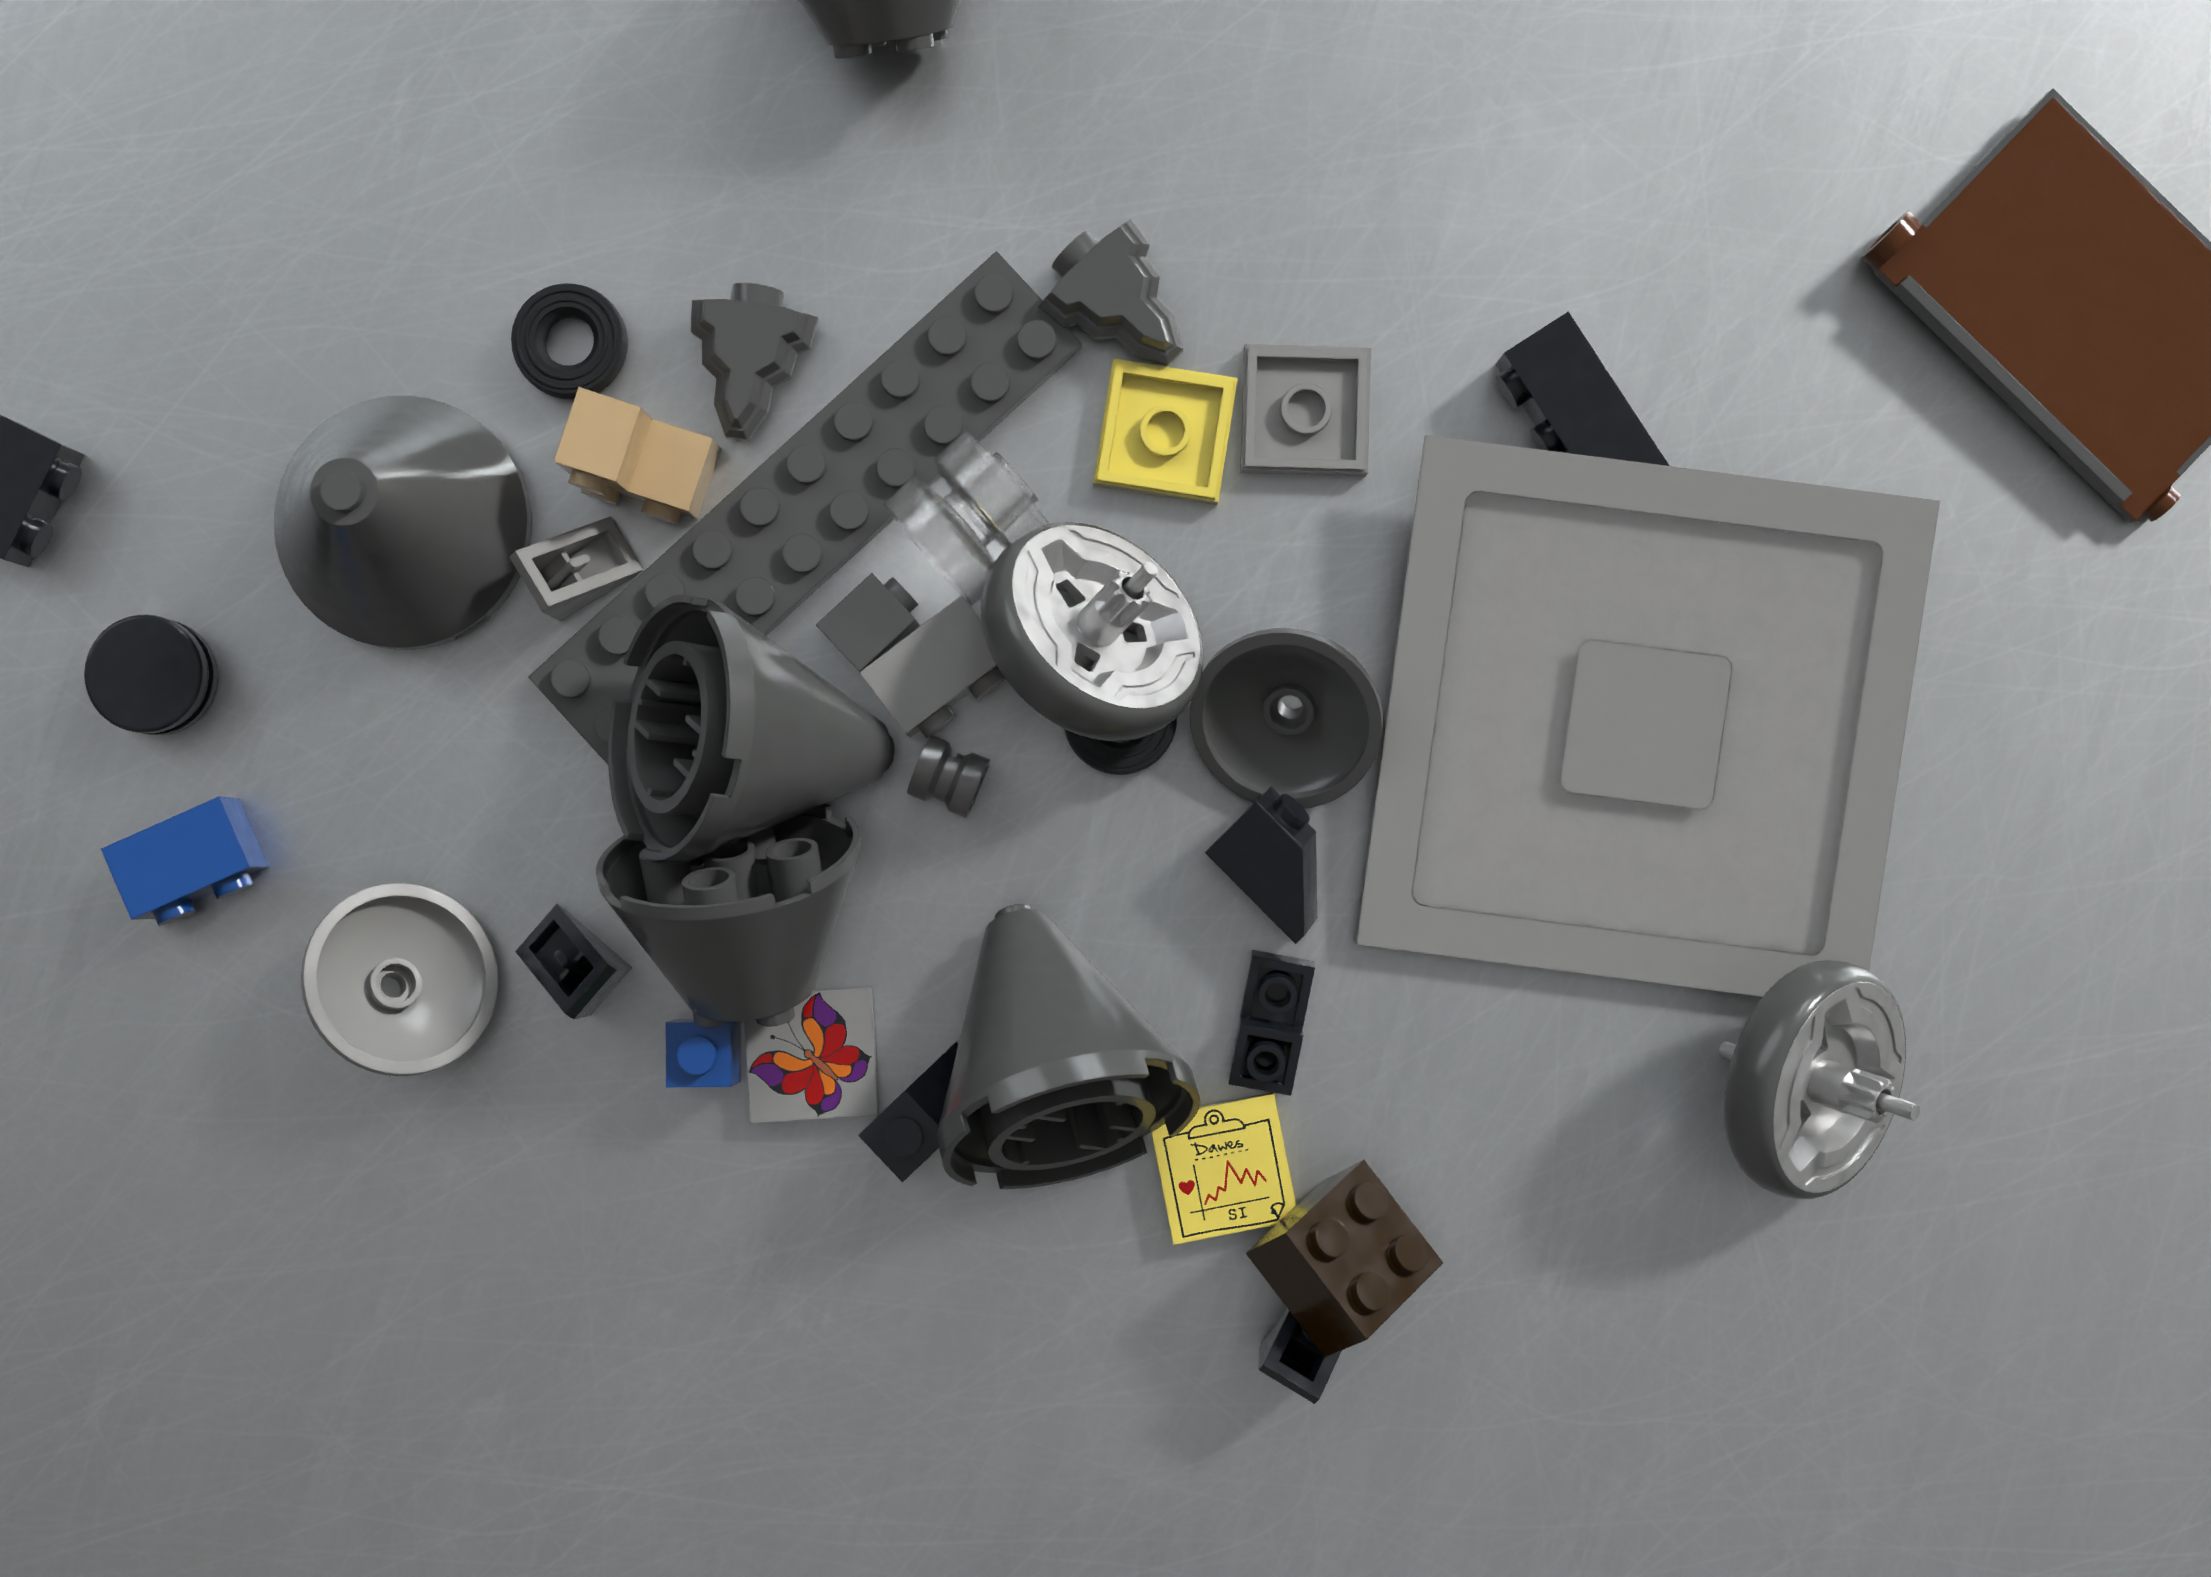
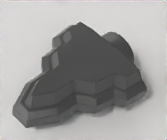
M1131 219L1100 241L1088 230L1083 232L1055 259L1052 268L1061 278L1038 307L1063 328L1077 325L1095 340L1117 338L1135 356L1166 367L1184 350L1174 316L1157 298L1160 276L1146 259L1150 244Z
M735 283L732 285L730 300H692L691 333L702 340V365L716 378L714 406L727 439L750 441L769 414L773 388L791 379L798 354L810 351L814 340L818 317L782 307L784 292L770 286L754 283Z

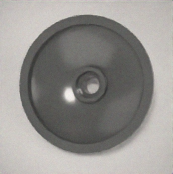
M1271 628L1249 633L1235 639L1217 652L1202 671L1200 682L1191 699L1190 727L1195 747L1203 763L1211 774L1230 791L1254 803L1272 786L1280 796L1288 794L1297 800L1304 809L1336 800L1354 788L1363 779L1373 764L1380 746L1383 732V712L1380 697L1373 680L1363 665L1345 648L1326 637L1309 631L1291 628ZM1288 695L1295 696L1301 701L1302 706L1296 709L1289 708L1283 704L1281 698Z

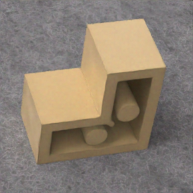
M578 387L554 462L570 474L568 483L581 488V493L617 505L620 495L644 502L641 509L642 513L665 522L677 524L680 514L698 520L721 452V447L713 438L652 419L639 406Z

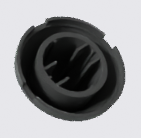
M387 396L366 400L345 408L320 424L303 441L288 463L279 485L274 509V536L279 561L289 584L302 603L318 619L337 632L362 643L394 650H416L443 645L456 640L457 635L470 629L483 618H490L508 599L521 577L509 557L515 551L530 546L532 538V511L527 486L522 473L517 470L509 453L500 443L501 441L484 425L460 409L444 402L417 396Z
M679 594L663 600L646 616L627 650L623 663L628 666H636L638 670L634 679L630 700L613 698L608 739L609 782L613 806L620 828L627 840L643 841L648 849H643L642 856L647 859L668 862H688L875 783L890 768L895 753L894 741L882 721L717 600Z
M1026 904L1010 905L999 910L995 914V919L985 929L937 1133V1143L942 1164L949 1177L962 1184L973 1186L977 1184L974 1171L996 1173L1000 1189H1022L1058 1184L1109 1170L1146 1154L1147 1150L1143 1137L1166 1124L1169 1136L1175 1137L1193 1120L1200 1107V1095L1190 1066L1045 912L1032 909Z

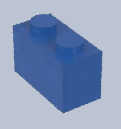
M218 796L101 848L131 920L155 919L158 926L172 923L194 913L196 910L192 902L213 892L216 899L220 900L251 888L254 885L251 876L269 868L240 799Z

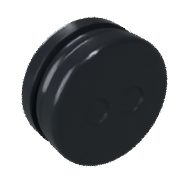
M146 614L123 618L102 631L88 652L85 662L84 680L87 694L93 706L111 724L131 732L149 735H168L188 728L204 715L215 696L218 671L212 650L195 630L174 620Z

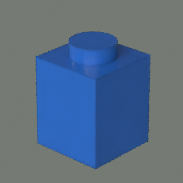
M675 1019L666 1022V1088L732 1087L741 1082V1021L726 1022L715 1027H701L694 1022V1019Z

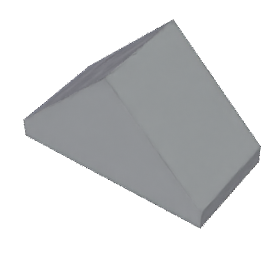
M611 516L519 549L509 557L541 611L559 621L564 620L634 578L643 570Z

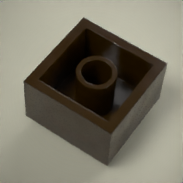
M1365 1160L1323 1180L1246 1252V1255L1324 1357L1367 1340L1443 1264V1261Z

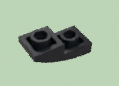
M1252 950L1228 1080L1229 1085L1292 1095L1304 1036L1303 1025L1315 971L1314 961Z

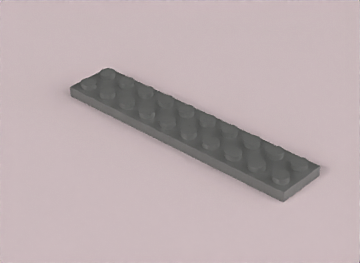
M996 251L530 674L528 678L608 765L609 725L613 698L630 700L634 679L638 667L625 665L623 661L638 628L654 607L663 600L678 594L711 598L724 604L767 636L1082 349L1081 341L1068 327L1063 328L1038 307L1043 300Z

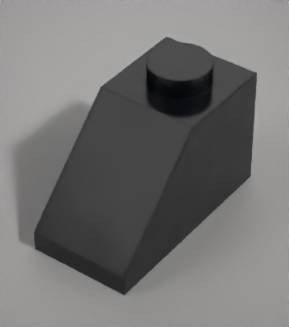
M1271 786L1206 850L1205 854L1297 944L1318 918L1316 831L1308 824L1310 818L1303 806L1288 794L1280 796Z
M957 1041L858 1135L902 1183L939 1148L937 1133L958 1048Z

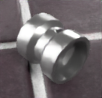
M931 735L916 764L907 794L923 801L931 798L940 800L945 803L949 812L966 818L979 793L990 764V759L974 752L965 756L958 753L956 758L952 757L953 750L950 743Z

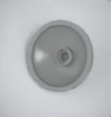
M407 883L382 884L369 887L349 896L336 905L316 927L308 942L302 961L301 988L303 1000L309 1018L318 1034L330 1048L348 1062L367 1071L382 1075L413 1076L439 1069L459 1058L474 1045L485 1031L494 1012L498 996L499 978L497 961L492 945L481 925L471 913L454 899L434 889ZM390 977L399 983V997L392 998L383 993L381 989L383 978Z

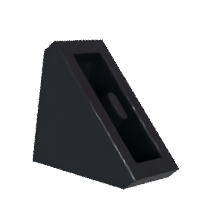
M558 904L551 909L515 951L561 1010L572 1019L591 1016L633 968Z

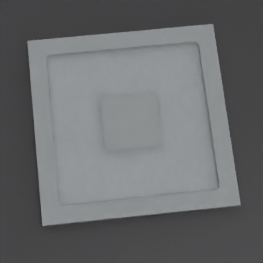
M1425 435L1356 945L1763 997L1784 975L1810 962L1824 960L1842 961L1869 971L1940 501Z

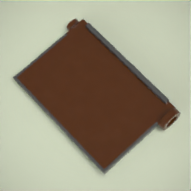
M2053 88L2028 111L1922 222L1910 211L1905 212L1876 239L1861 258L1905 305L2129 523L2138 521L2143 515L2153 522L2171 509L2181 496L2171 485L2211 445V242Z

